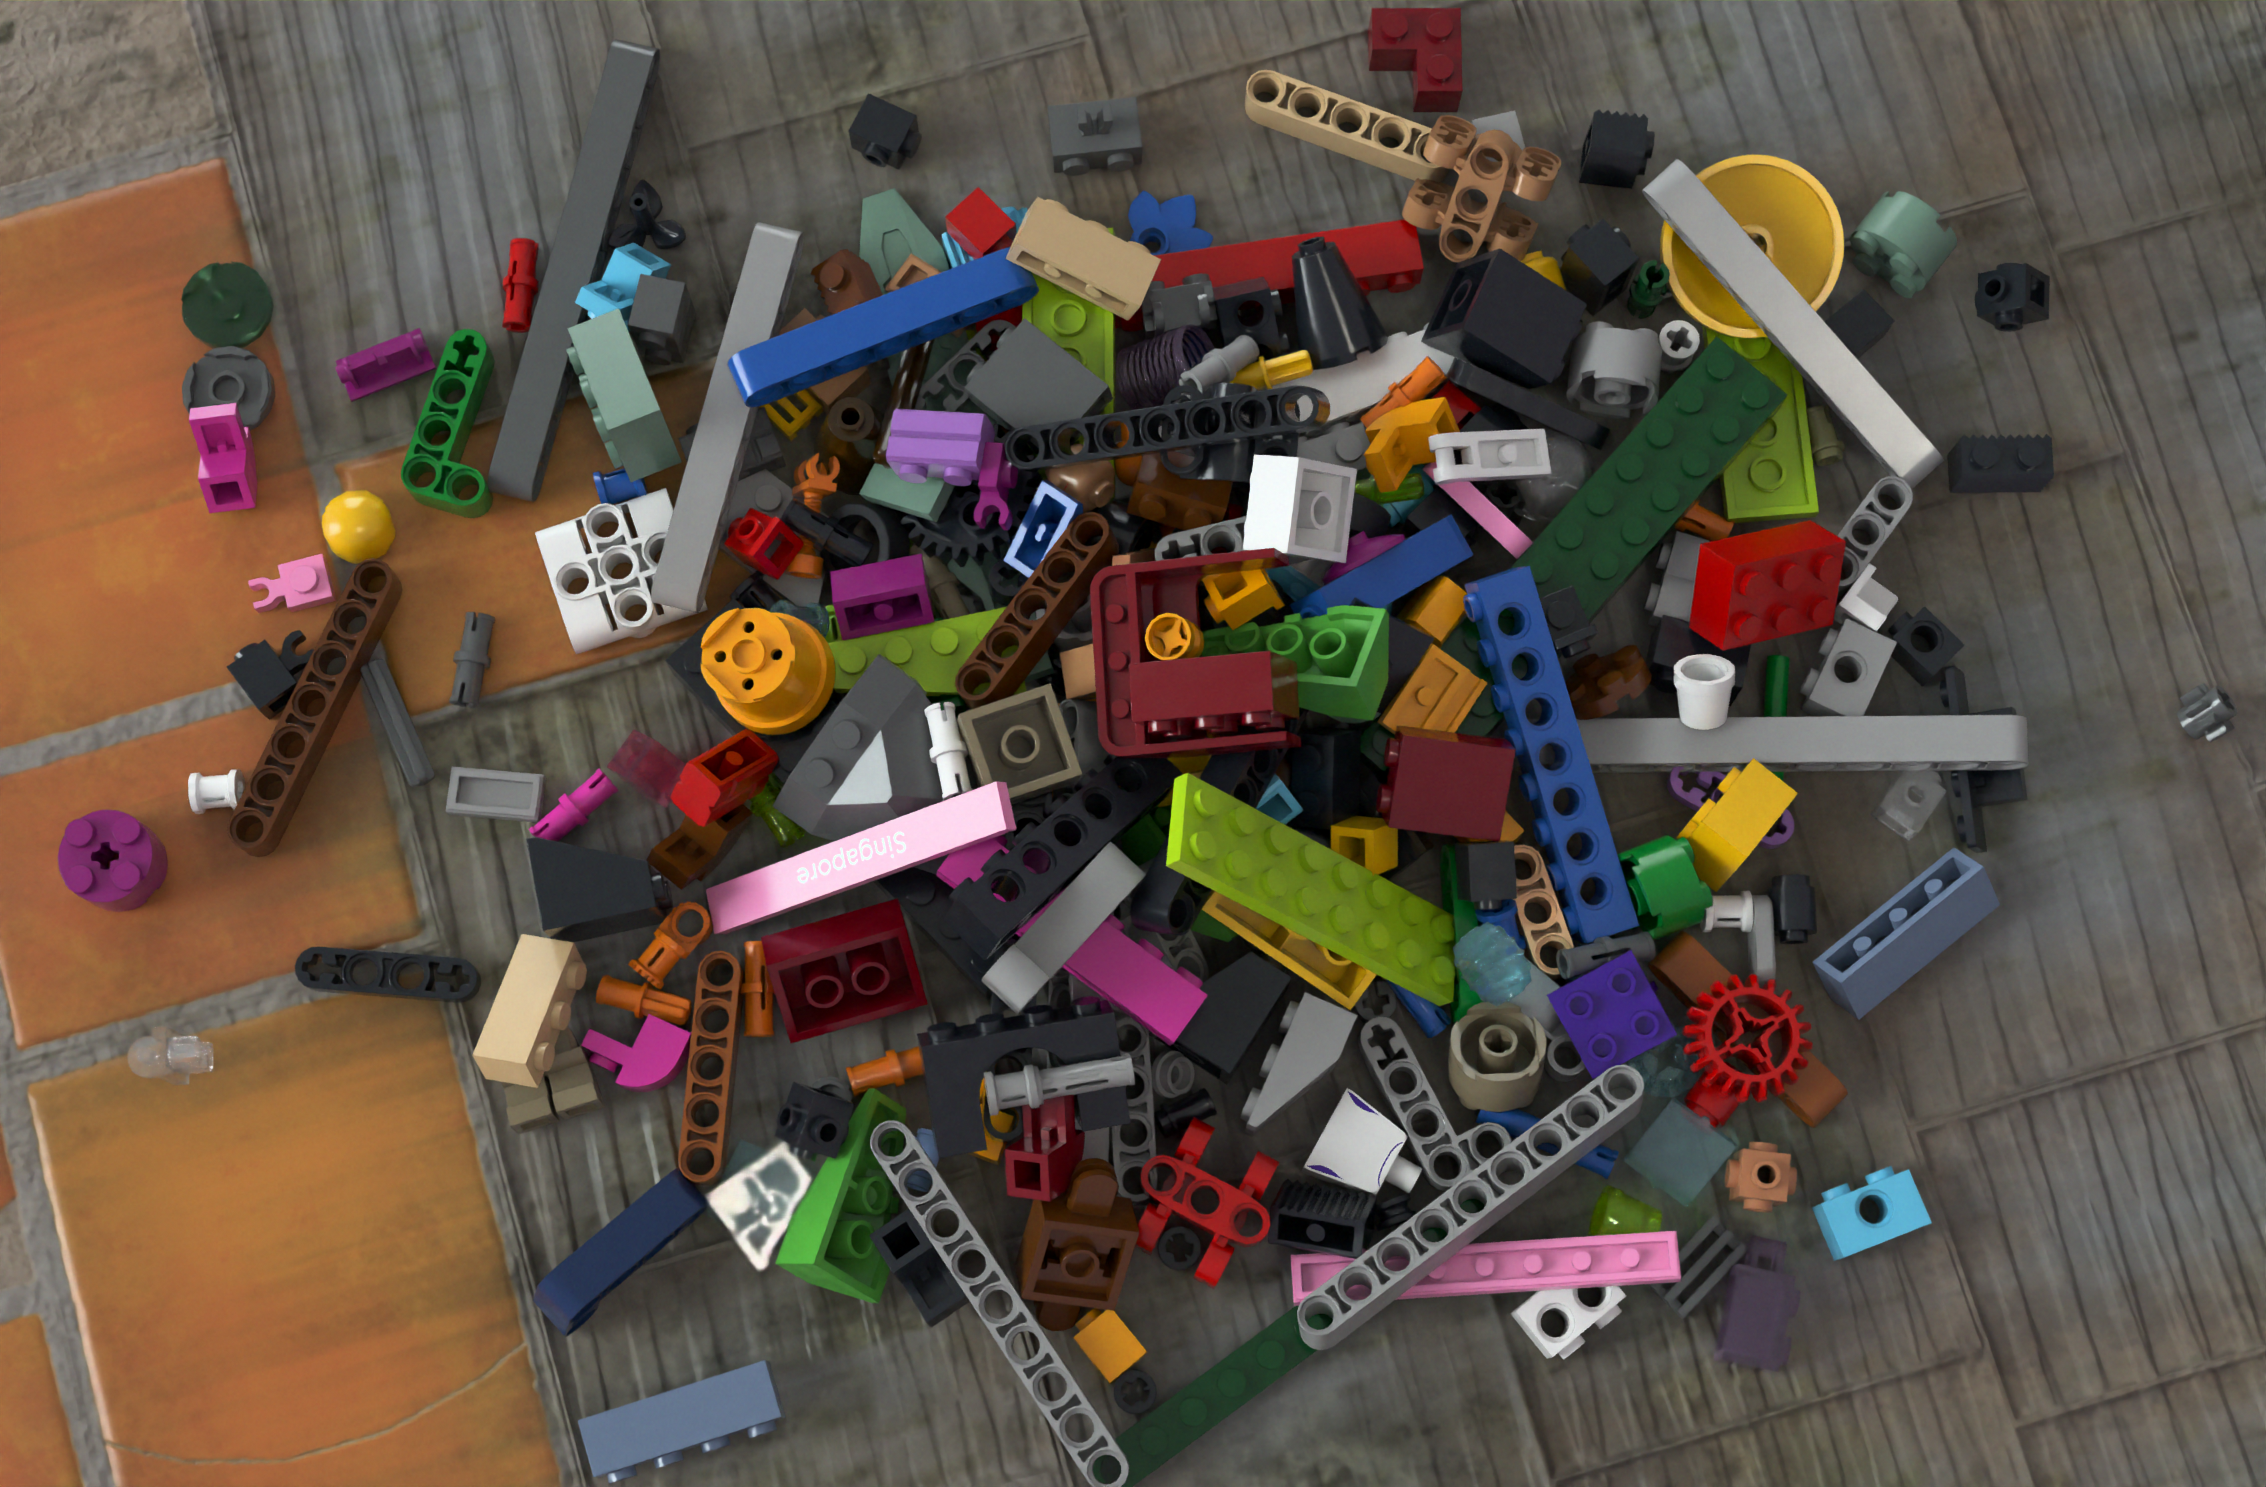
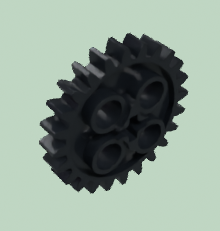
M994 424V443H1004L1005 445L1008 436L1013 431L1010 430L1005 434L998 424ZM1026 444V455L1030 461H1033L1035 459L1034 455H1032L1033 452ZM1018 468L1015 488H1009L1007 506L1013 515V522L1009 530H1003L999 525L1000 512L989 514L985 529L979 528L978 525L975 526L974 510L980 500V496L977 494L978 492L981 494V490L978 487L979 480H972L968 486L955 485L946 502L948 505L941 512L937 522L902 511L900 512L905 517L900 522L910 533L908 535L917 547L921 546L920 548L929 558L936 555L942 564L947 565L953 557L960 567H964L969 556H971L981 566L983 565L986 552L990 551L998 560L1001 558L999 546L1004 543L1008 547L1011 546L1013 542L1012 536L1018 531L1038 490L1036 488H1039L1044 479L1038 470Z

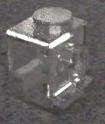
M1900 771L1870 816L1909 842L1921 831L1923 825L1947 790L1939 785L1942 779L1935 771ZM1909 789L1922 797L1921 803H1915L1909 799Z

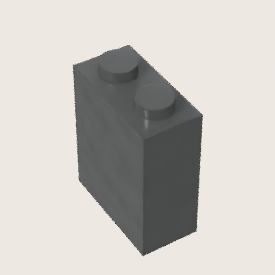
M1025 318L1017 328L1011 326L1001 335L996 345L997 351L987 362L982 360L974 366L966 381L968 384L964 387L970 400L1008 431H1014L1025 426L1097 416L1113 399L1110 388L1105 382ZM1076 430L1071 435L1070 446L1074 445L1082 435L1079 430ZM1032 437L1028 440L1027 445L1038 455L1040 446L1038 440Z

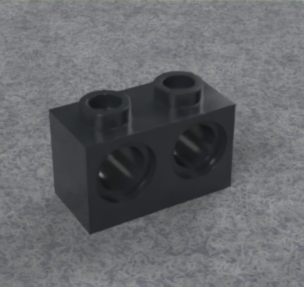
M1264 277L1213 288L1223 348L1232 343L1237 337L1247 335L1256 344L1268 346L1267 353L1264 355L1265 361L1291 354L1286 332L1278 333L1275 317L1283 315L1278 289L1270 290ZM1254 300L1260 303L1259 310L1251 317H1241L1237 314L1239 307L1246 301Z

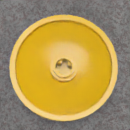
M1751 154L1732 157L1717 162L1699 172L1696 177L1816 312L1833 290L1839 277L1844 257V232L1841 218L1833 199L1824 186L1802 167L1788 160L1768 155ZM1664 220L1660 237L1661 264L1664 263L1669 269L1670 276L1667 286L1681 308L1695 321L1717 333L1738 338L1768 337Z

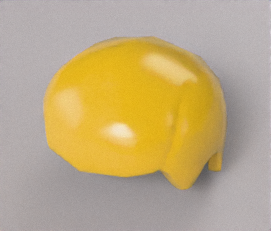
M367 490L346 491L333 498L325 507V513L322 515L324 537L331 550L339 558L352 564H359L364 560L377 559L386 554L395 538V528L390 511L383 503V499Z

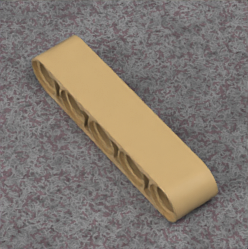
M1257 71L1247 81L1245 111L1252 121L1414 181L1419 178L1420 180L1427 179L1441 182L1449 172V169L1428 163L1421 156L1432 128L1275 71ZM1261 92H1268L1274 95L1276 99L1266 103L1257 100L1255 95ZM1302 107H1309L1315 110L1317 115L1309 118L1302 117L1296 110ZM1350 122L1355 124L1359 130L1347 133L1340 130L1338 125ZM1391 137L1398 140L1401 145L1395 148H1388L1382 145L1379 140Z

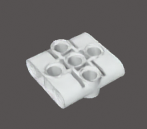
M666 488L617 505L598 504L592 507L584 516L535 532L570 641L576 654L627 637L643 638L652 634L659 626L697 614L662 605L664 614L659 615L656 603L651 601V589L658 563L654 562L655 555L663 549L674 510ZM630 512L638 534L637 538H633L625 513ZM612 521L619 524L617 531L612 536L603 538L597 535L598 528L605 522ZM581 528L585 529L592 550L590 554H588L582 538ZM620 563L633 565L631 573L624 579H614L611 577V572L616 565ZM581 577L589 580L587 588L580 594H570L567 592L568 585L572 580ZM705 599L699 613L708 610ZM608 603L618 627L615 631L605 606ZM636 604L647 607L646 614L640 620L628 621L625 619V613L629 607Z

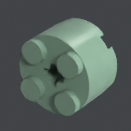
M1888 191L1884 192L1851 234L1850 243L1856 253L1852 261L1855 267L1869 277L1877 274L1890 283L1896 293L1905 298H1912L1916 292L1921 291L1953 252L1957 246V238L1950 226L1944 232L1936 223L1941 215L1930 205L1911 194L1897 191L1893 197H1889Z

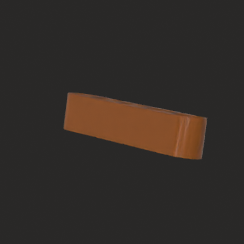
M1680 931L1648 963V967L1654 976L1687 1009L1691 1007L1701 1008L1697 1003L1696 997L1702 991L1711 994L1710 985L1717 980L1727 987L1728 978L1732 975L1695 938L1684 931ZM1737 1003L1739 1008L1744 1007L1750 1016L1756 1019L1770 1017L1766 1011L1755 1005ZM1719 1009L1713 1021L1712 1033L1723 1043L1726 1039V1029L1722 1023L1725 1017ZM1760 1029L1753 1034L1750 1031L1745 1034L1743 1033L1730 1047L1734 1048L1741 1043L1744 1046L1749 1043L1751 1044L1764 1030ZM1779 1029L1773 1032L1768 1039V1046L1773 1055L1769 1059L1774 1067L1777 1065L1782 1051V1038ZM1810 1051L1798 1052L1809 1061V1064L1803 1070L1794 1069L1799 1080L1792 1086L1783 1082L1785 1092L1778 1096V1098L1804 1123L1812 1128H1816L1848 1095V1092L1840 1080ZM1739 1059L1750 1070L1748 1065L1743 1060ZM1755 1068L1750 1070L1755 1075H1759Z
M722 950L707 954L700 962L698 968L678 1157L679 1168L682 1174L694 1184L700 1186H710L718 1182L723 1177L727 1166L744 995L741 994V987L745 983V972L732 954ZM720 964L731 965L734 974L729 983L723 986H716L710 982L711 971ZM717 1010L726 1011L729 1014V1022L726 1028L718 1033L708 1032L705 1027L708 1015ZM710 1057H719L724 1061L723 1073L714 1080L703 1079L700 1071L703 1062ZM712 1103L717 1105L719 1117L716 1123L705 1128L698 1126L695 1117L698 1109L705 1104ZM705 1150L712 1152L715 1162L711 1171L705 1175L694 1174L691 1170V1161L694 1155Z

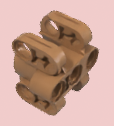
M1451 115L1440 116L1429 134L1423 156L1437 166L1454 169L1459 174L1456 186L1452 187L1442 182L1427 179L1420 180L1417 178L1408 194L1402 211V217L1410 224L1423 229H1438L1442 224L1439 239L1440 250L1447 259L1453 262H1461L1473 258L1483 240L1487 241L1486 248L1489 252L1502 249L1517 260L1522 261L1528 252L1539 223H1536L1519 211L1505 207L1507 202L1500 203L1504 191H1512L1516 195L1531 201H1545L1560 169V158L1552 152L1538 147H1526L1522 151L1518 144L1501 130L1494 129L1476 135L1477 128L1469 121ZM1486 157L1494 158L1498 162H1492L1486 159ZM1478 189L1482 191L1488 201L1482 203L1474 201L1469 196L1467 190ZM1461 229L1467 231L1473 241H1460L1454 235L1453 230Z

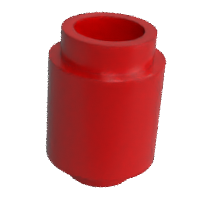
M1725 1062L1732 1069L1741 1072L1739 1069H1737L1730 1063ZM1705 1070L1685 1096L1684 1102L1686 1104L1682 1108L1681 1114L1700 1130L1712 1134L1716 1127L1722 1128L1740 1103L1736 1100L1735 1088L1732 1089L1727 1097L1721 1098L1718 1096L1720 1082L1716 1080L1708 1088L1703 1086V1079L1709 1075Z

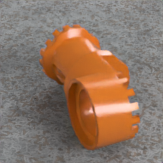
M687 901L686 903H680L677 907L673 908L653 933L655 939L638 960L632 959L628 965L661 990L665 985L663 979L679 959H686L697 945L703 944L709 939L713 931L710 913L696 902ZM690 911L700 913L704 921L701 932L692 937L682 935L678 928L681 916Z

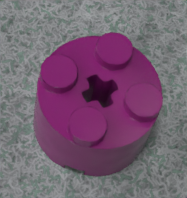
M117 810L95 811L70 822L65 829V835L58 851L59 871L68 889L95 906L108 911L122 912L140 907L147 902L146 899L153 894L156 888L159 890L167 873V853L160 839L146 825L129 814ZM114 854H119V859L111 861L110 868H108V861L113 859Z

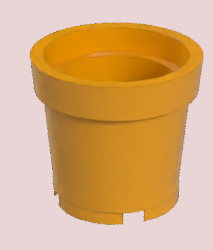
M737 608L717 617L710 624L702 638V674L709 686L716 691L723 707L738 723L747 729L767 735H780L796 731L813 721L830 699L836 673L832 651L822 634L812 625L801 619L783 613L769 612L760 608ZM781 650L782 657L779 660H774L773 654ZM748 680H753V687L750 690H746L745 683Z

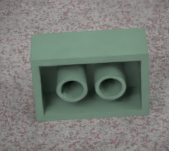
M619 308L567 328L574 346L566 349L576 375L585 372L578 376L579 384L589 408H593L591 411L603 443L606 442L605 446L614 468L624 466L630 482H634L681 463V458Z

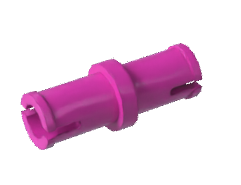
M598 768L596 773L569 796L564 793L558 798L560 804L528 830L535 837L559 842L578 824L583 827L588 823L589 819L587 816L619 790L612 784V781Z

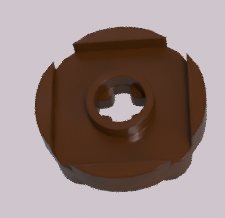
M1628 645L1617 652L1600 658L1597 654H1588L1580 658L1573 665L1575 673L1565 681L1576 719L1589 720L1608 715L1620 709L1616 701L1628 693L1633 701L1647 688L1652 674L1637 646Z

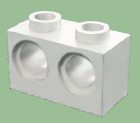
M1619 1286L1599 1287L1601 1291L1600 1302L1595 1307H1588L1580 1301L1578 1288L1543 1290L1534 1293L1510 1314L1547 1359L1554 1357L1558 1353L1564 1360L1585 1343L1580 1334L1593 1323L1601 1329L1622 1312L1617 1304L1626 1295ZM1547 1310L1558 1312L1564 1319V1331L1559 1337H1550L1542 1330L1541 1318Z

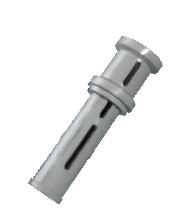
M1130 1054L1051 1069L1038 1070V1066L1033 1067L1031 1064L1025 1065L1023 1071L996 1076L991 1071L983 1073L991 1116L998 1115L1000 1109L1029 1104L1032 1109L1039 1108V1105L1044 1104V1100L1055 1097L1135 1085Z

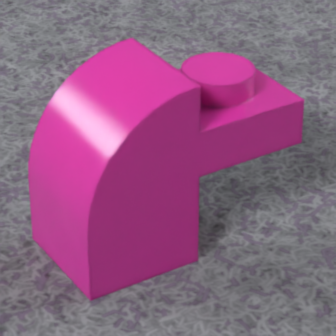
M230 403L191 408L189 422L201 455L198 480L209 513L255 508L257 475L254 447L249 427L243 426L237 404Z
M648 1014L632 1048L590 1028L581 1046L592 1053L589 1062L612 1073L615 1072L617 1066L622 1067L615 1081L621 1088L633 1092H649L666 1086L681 1072L689 1057L691 1033Z

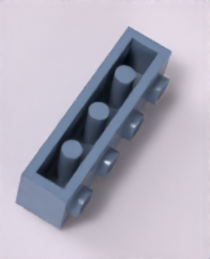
M1953 847L1816 958L1812 963L1830 999L1858 1020L1861 1019L1996 909L2000 903L1985 868Z
M763 1360L580 1419L578 1424L593 1477L601 1478L607 1476L608 1482L611 1484L636 1476L635 1466L654 1461L656 1469L683 1461L682 1451L701 1446L702 1453L704 1454L731 1445L728 1436L746 1430L749 1439L777 1430L775 1421L786 1418L771 1364L769 1361Z

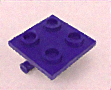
M1631 950L1547 994L1592 1079L1600 1076L1609 1068L1621 1065L1677 1035L1668 1018V1013L1664 1010L1655 993L1659 988L1655 981L1649 982Z

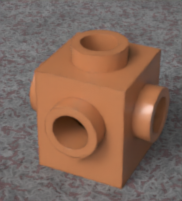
M1749 1142V1149L1743 1148L1735 1152L1733 1159H1728L1725 1170V1187L1730 1188L1729 1201L1743 1202L1744 1210L1772 1213L1773 1206L1777 1207L1786 1203L1787 1195H1794L1797 1182L1796 1167H1790L1791 1154L1777 1153L1778 1145L1765 1142ZM1760 1167L1770 1169L1769 1184L1762 1183L1758 1179L1757 1172Z

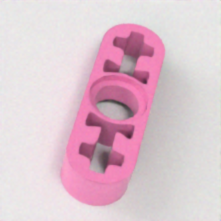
M1427 463L1422 469L1433 481V469L1437 468V463ZM1469 481L1438 484L1516 559L1533 544L1513 522Z

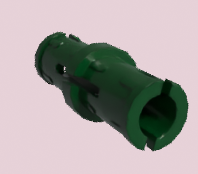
M1657 260L1648 261L1642 266L1640 274L1635 276L1632 281L1634 284H1631L1629 289L1630 296L1627 301V309L1632 316L1635 315L1636 310L1641 311L1639 319L1651 316L1656 306L1662 302L1663 296L1666 294V283L1670 276L1669 269L1664 263L1661 264L1659 270L1656 269Z

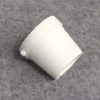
M1696 654L1687 656L1674 665V685L1677 688L1680 721L1684 725L1694 729L1709 730L1725 723L1731 689L1735 685V666L1729 660L1711 654Z

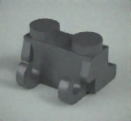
M1208 274L1187 276L1182 280V286L1165 288V284L1162 281L1151 282L1140 306L1145 340L1165 335V332L1199 326L1200 329L1217 328L1218 318L1215 297Z

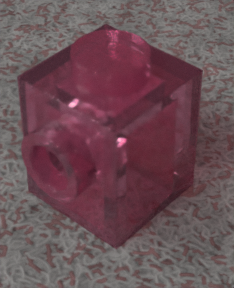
M633 729L609 762L607 768L642 796L666 808L672 800L670 796L676 783L681 780L679 777L686 764L656 740Z

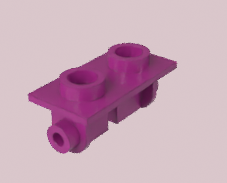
M420 328L335 361L337 374L342 384L344 383L351 402L436 369Z

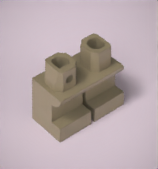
M569 1027L560 1031L554 1046L555 1057L552 1067L549 1071L544 1072L538 1088L501 1082L508 1104L506 1110L510 1127L518 1134L560 1122L559 1115L564 1120L605 1108L592 1063L589 1062L590 1057L579 1045Z

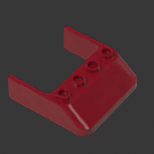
M1273 547L1114 565L1101 569L1094 576L1090 586L1098 736L1102 747L1108 753L1121 758H1187L1301 747V738L1288 731L1208 738L1207 730L1192 729V737L1167 739L1163 738V734H1149L1148 727L1133 723L1131 720L1129 664L1162 661L1153 656L1146 646L1145 634L1150 622L1158 615L1173 613L1193 622L1200 628L1198 586L1204 577L1213 574L1289 566V556Z

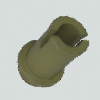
M1819 405L1807 409L1812 459L1816 461L1817 466H1828L1843 459L1842 451L1845 449L1843 441H1838L1830 414V407L1828 405L1825 407L1824 405Z

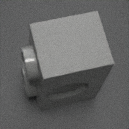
M1847 618L1837 630L1829 628L1818 650V653L1825 655L1818 670L1814 668L1809 670L1800 688L1799 693L1806 695L1800 709L1815 717L1864 716L1897 642ZM1834 666H1847L1853 672L1854 682L1845 683L1839 680L1835 675Z

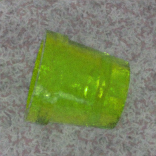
M1607 1185L1603 1188L1595 1204L1589 1224L1588 1236L1659 1232L1662 1212L1651 1205L1624 1194V1191Z

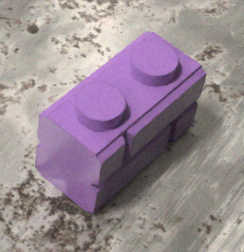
M896 409L893 412L890 429L891 436H889L886 459L895 474L906 482L924 483L927 477L943 478L945 482L952 485L968 486L972 480H979L985 442H994L995 428L986 414Z

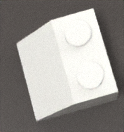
M1254 454L1253 468L1250 476L1247 517L1244 524L1243 550L1274 547L1290 557L1346 563L1357 469L1300 457Z

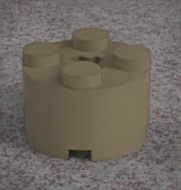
M1486 1001L1476 1004L1467 1010V1015L1460 1019L1459 1022L1458 1020L1456 1021L1451 1031L1448 1077L1452 1088L1459 1096V1100L1464 1107L1472 1110L1481 1109L1491 1112H1504L1527 1107L1533 1102L1542 1081L1547 1044L1546 1035L1541 1023L1535 1017L1532 1020L1522 1013L1520 1006L1506 1001Z

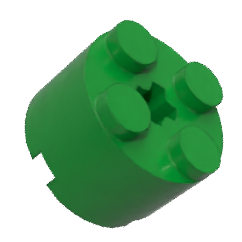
M1665 835L1617 854L1639 926L1637 927H1640L1643 932L1647 931L1653 941L1702 922L1705 909L1713 906L1711 891L1704 881H1699L1693 866L1695 860L1694 852L1686 838L1681 837L1675 840L1671 836Z

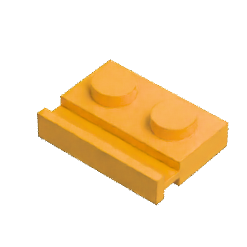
M1430 644L1404 686L1392 699L1377 722L1393 734H1395L1397 726L1455 733L1487 685V682L1476 677L1468 668L1440 648Z

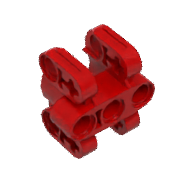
M1194 1117L1175 1152L1174 1158L1166 1155L1155 1156L1149 1159L1142 1168L1140 1176L1141 1188L1145 1195L1159 1206L1157 1207L1152 1203L1148 1204L1138 1223L1139 1235L1135 1248L1137 1247L1142 1252L1151 1256L1165 1226L1170 1221L1171 1214L1176 1215L1214 1236L1193 1279L1215 1289L1235 1250V1247L1229 1244L1234 1243L1243 1247H1252L1261 1243L1268 1234L1270 1216L1266 1208L1259 1201L1279 1161L1258 1151L1239 1189L1197 1168L1216 1128ZM1164 1166L1171 1169L1172 1173L1164 1181L1160 1192L1151 1187L1148 1182V1176L1156 1167ZM1200 1189H1209L1218 1198V1208L1210 1214L1198 1213L1191 1204L1192 1195ZM1249 1211L1255 1213L1261 1221V1230L1253 1237H1245L1239 1234L1245 1225Z

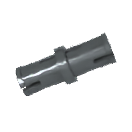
M467 612L465 614L466 621L460 651L455 652L453 662L457 664L452 695L449 699V703L466 707V703H468L470 708L479 707L484 671L489 669L491 664V658L487 655L492 628L495 623V617L488 614L479 613L478 617H475V612Z
M1647 931L1611 939L1609 936L1597 937L1594 943L1558 950L1556 961L1561 976L1564 979H1568L1573 976L1586 974L1629 950L1633 952L1637 962L1651 961L1655 957V945ZM1620 951L1618 955L1592 960L1594 955Z

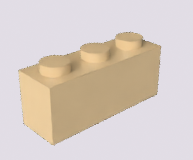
M1038 196L1026 212L1005 258L1127 321L1141 306L1161 259L1151 255L1150 251L1142 244L1133 241L1126 242L1110 234L1109 230L1101 223L1091 220L1085 221L1069 213L1063 204L1050 199L1043 200Z
M521 934L473 1052V1057L485 1079L538 1088L544 1072L549 1071L552 1067L555 1057L554 1046L560 1031L565 1030L569 1024L571 1016L570 1006L576 990H580L583 987L586 979V964L583 962L574 942Z

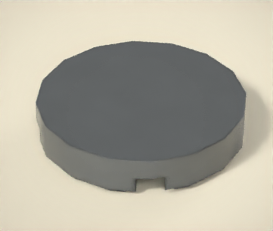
M233 346L214 348L204 354L205 357L201 358L197 363L194 362L189 367L182 384L183 404L189 414L191 408L236 403L243 426L249 427L251 431L258 427L271 412L276 396L274 379L264 362L249 350Z

